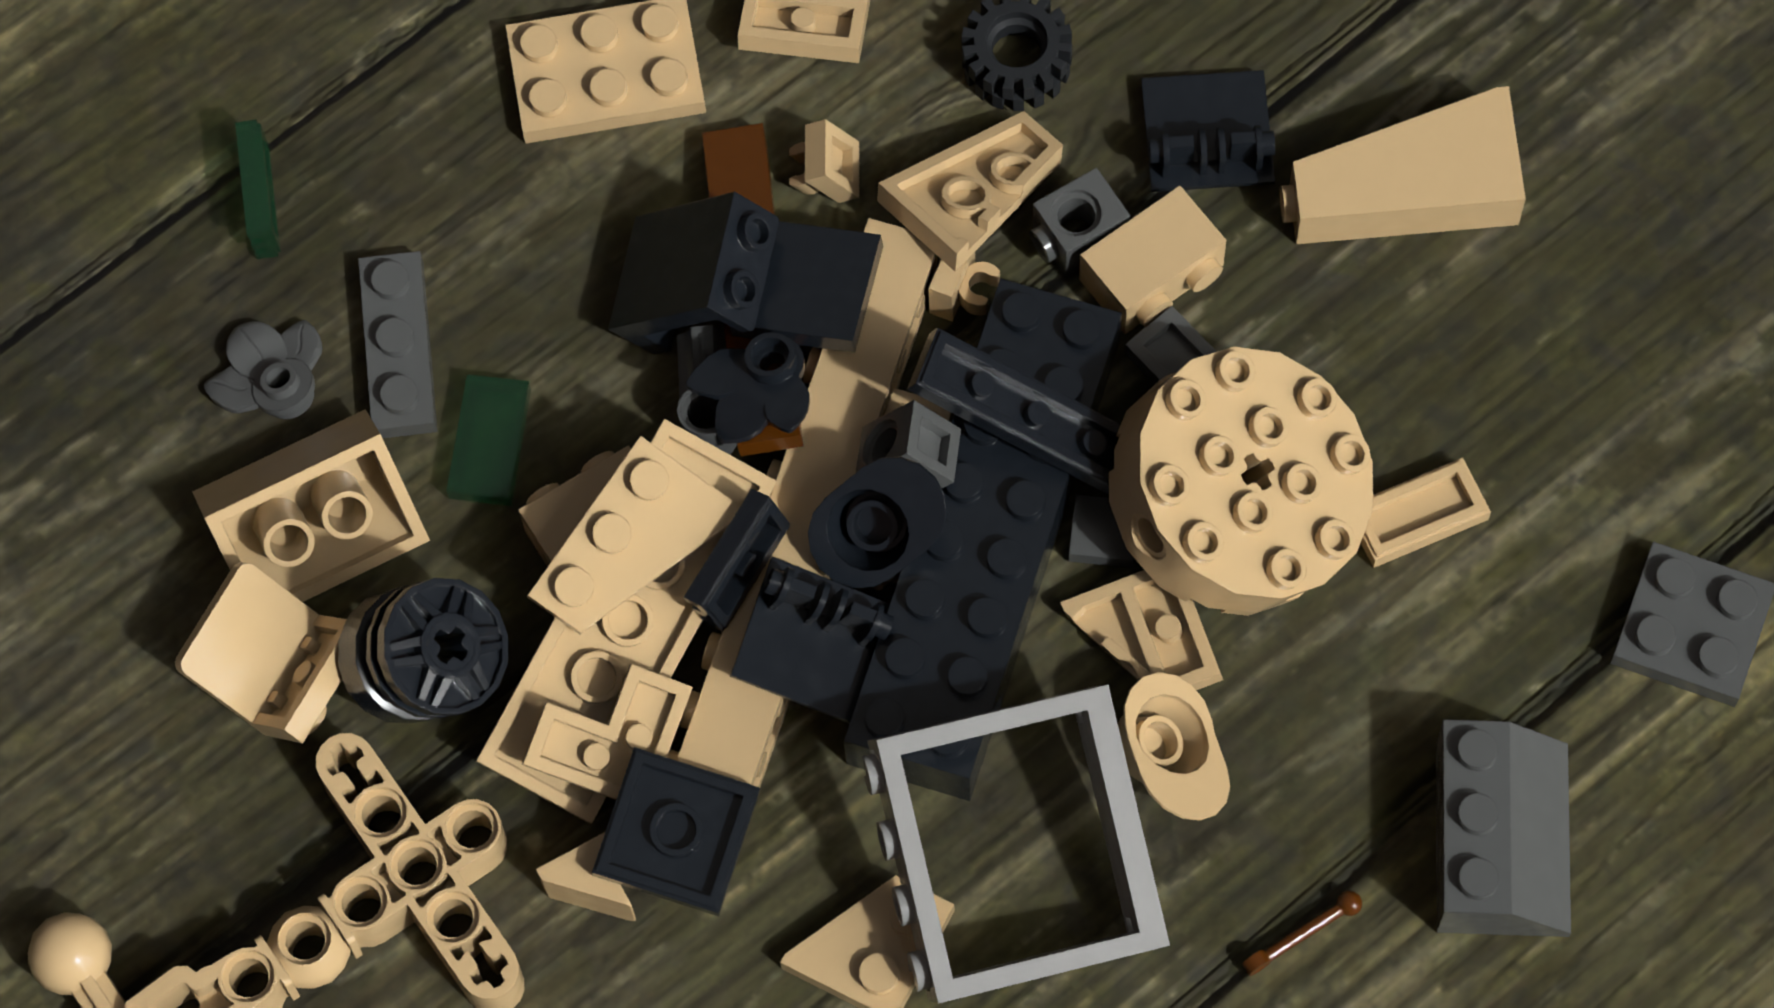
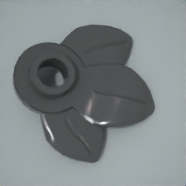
M306 320L293 324L282 335L270 325L260 321H250L237 325L229 334L226 344L227 357L231 366L204 383L208 396L215 404L235 414L258 408L279 419H292L303 414L311 406L314 399L315 378L311 371L322 354V341L316 329Z

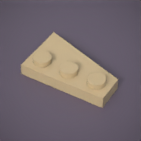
M1022 111L879 182L877 201L956 272L1061 164L1063 144L1025 111Z
M640 436L527 595V598L580 635L727 527L740 506Z

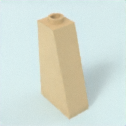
M1509 86L1490 89L1294 161L1290 184L1280 186V208L1283 223L1293 222L1296 244L1519 225L1526 197Z

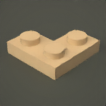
M631 664L607 725L546 702L522 765L616 800L634 747L667 758L693 687Z

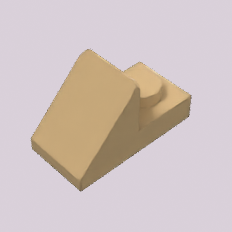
M605 832L536 869L549 898L621 919L636 921L632 905L622 886L592 876V870Z

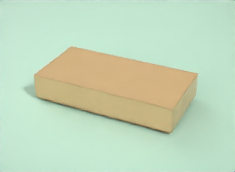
M1460 458L1374 494L1373 512L1361 540V545L1372 567L1375 568L1489 520L1491 511L1464 459Z

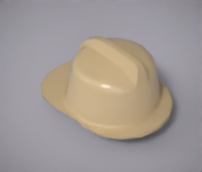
M1157 672L1140 678L1129 689L1123 706L1124 715L1118 722L1130 776L1143 783L1149 795L1163 809L1182 819L1201 821L1215 816L1227 803L1230 781L1228 769L1215 735L1212 718L1205 700L1190 683L1177 675Z

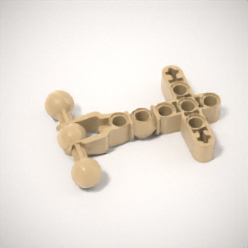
M339 733L328 738L320 746L316 755V769L329 798L372 860L343 878L336 885L330 898H327L325 894L317 897L321 907L301 906L287 911L273 925L267 943L260 935L254 939L256 947L241 948L233 951L212 965L203 967L197 972L188 966H175L126 1002L107 974L112 952V944L107 931L95 919L86 915L64 912L47 918L32 935L28 948V965L33 978L44 989L59 995H73L80 1008H177L190 999H196L200 1003V1008H282L288 996L293 1001L300 997L296 988L314 989L332 983L345 968L350 953L357 959L363 955L360 948L375 947L382 944L415 922L475 1008H514L520 1002L524 993V977L518 960L507 941L468 887L494 870L503 861L507 852V838L497 811L489 803L479 799H466L459 802L425 824L370 744L361 736L352 733ZM349 763L355 770H359L366 787L359 795L348 776L339 771L342 765ZM393 811L401 815L398 824L388 832L376 833L368 829L371 819L380 812ZM472 826L489 828L492 833L484 845L477 848H467L458 843L461 834ZM418 862H428L436 866L434 876L426 883L412 885L404 881L406 871ZM372 898L381 903L378 913L366 922H355L348 918L351 907L362 899ZM453 914H465L473 919L470 929L459 937H447L439 932L442 922ZM309 935H317L325 939L322 951L317 956L310 959L293 957L295 945L302 938ZM479 953H483L486 962L495 974L502 975L504 982L500 986L493 988L488 981L483 982L478 966L473 959ZM253 972H262L268 975V983L260 994L253 997L237 995V987L246 975Z

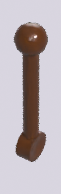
M1350 890L1342 892L1334 906L1267 949L1256 952L1246 959L1242 966L1249 976L1255 975L1267 967L1271 961L1339 917L1358 914L1362 908L1360 895Z

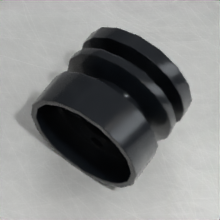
M432 578L412 585L389 589L368 597L348 616L338 640V668L347 692L365 712L387 723H417L433 718L459 715L481 706L499 687L508 664V634L499 610L481 590L460 579Z

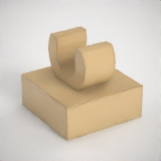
M826 119L806 124L805 142L797 143L789 149V156L801 164H805V172L789 178V185L806 195H812L820 191L838 203L859 198V141Z
M975 252L956 272L941 259L928 288L929 313L953 322L961 304L967 312L973 315H986L988 311V298L973 293L970 288L979 282L998 287L1000 270L988 262L975 263Z

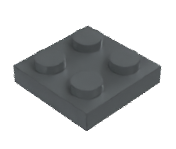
M1653 542L1610 664L1735 707L1740 698L1774 595V583Z

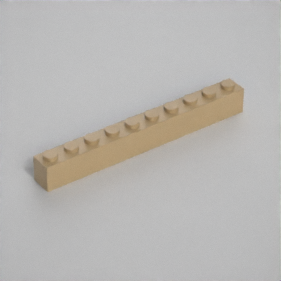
M868 218L864 232L880 234L883 250L856 351L853 353L812 348L803 376V383L809 384L808 391L810 394L809 410L801 423L804 446L787 449L783 461L773 459L767 472V476L777 481L769 497L790 523L789 529L771 557L829 580L832 579L819 569L810 552L808 529L813 512L826 496L855 474L862 427L884 416L893 388L898 389L929 301L928 288L941 260L910 230ZM770 559L728 627L724 629L722 634L711 633L704 650L701 665L702 669L708 670L701 693L691 691L681 718V728L687 729L680 752L670 750L667 758L759 788L790 700L732 678L730 674Z

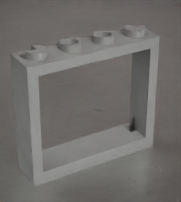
M1109 685L1092 686L867 740L870 755L862 756L866 772L864 779L871 796L880 794L886 819L876 823L878 839L885 860L895 859L901 883L899 886L892 887L893 903L900 925L911 926L916 951L907 953L909 971L913 972L917 992L926 990L928 1000L939 1004L1170 946ZM1075 713L1127 933L952 976L901 755Z

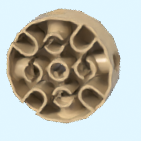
M1230 347L1191 359L1176 373L1167 375L1159 380L1126 411L1116 435L1119 439L1114 449V469L1109 472V503L1125 546L1160 588L1185 602L1192 599L1207 608L1221 609V613L1249 616L1291 602L1300 597L1304 592L1324 585L1358 551L1373 512V461L1370 456L1369 447L1363 438L1355 414L1338 396L1332 385L1321 375L1280 352Z

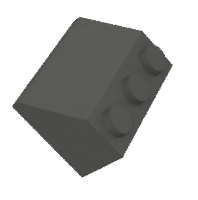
M1443 720L1436 741L1437 933L1570 937L1568 743L1512 722Z

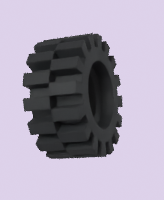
M984 0L981 2V14L972 10L967 18L968 28L963 27L962 68H965V79L968 85L975 84V94L983 101L991 94L992 106L1003 109L1005 99L1013 100V111H1024V100L1031 99L1034 109L1044 105L1045 93H1048L1054 99L1060 93L1061 82L1067 83L1070 75V65H1072V32L1070 24L1065 25V14L1058 7L1051 13V0H1039L1036 5L1032 4L1031 0H999V4L996 6L992 0ZM1025 35L1033 38L1038 43L1041 53L1038 59L1028 66L1010 67L1001 64L996 59L993 49L995 44L1003 37Z

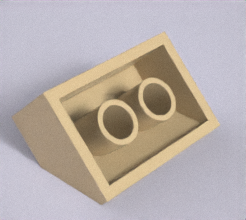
M366 409L192 491L229 569L231 570L235 564L240 562L253 564L302 602L430 541L383 438Z

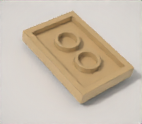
M649 0L505 25L525 144L706 113L687 0Z

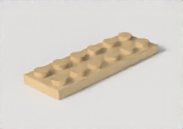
M666 419L661 422L650 442L739 506H741L751 489L770 496L777 483L775 479ZM727 527L580 635L554 617L476 762L592 824L606 796L522 765L543 707L548 702L607 725L629 665L634 664L671 678L702 622V615L696 613L692 608L693 605L688 603L683 597Z

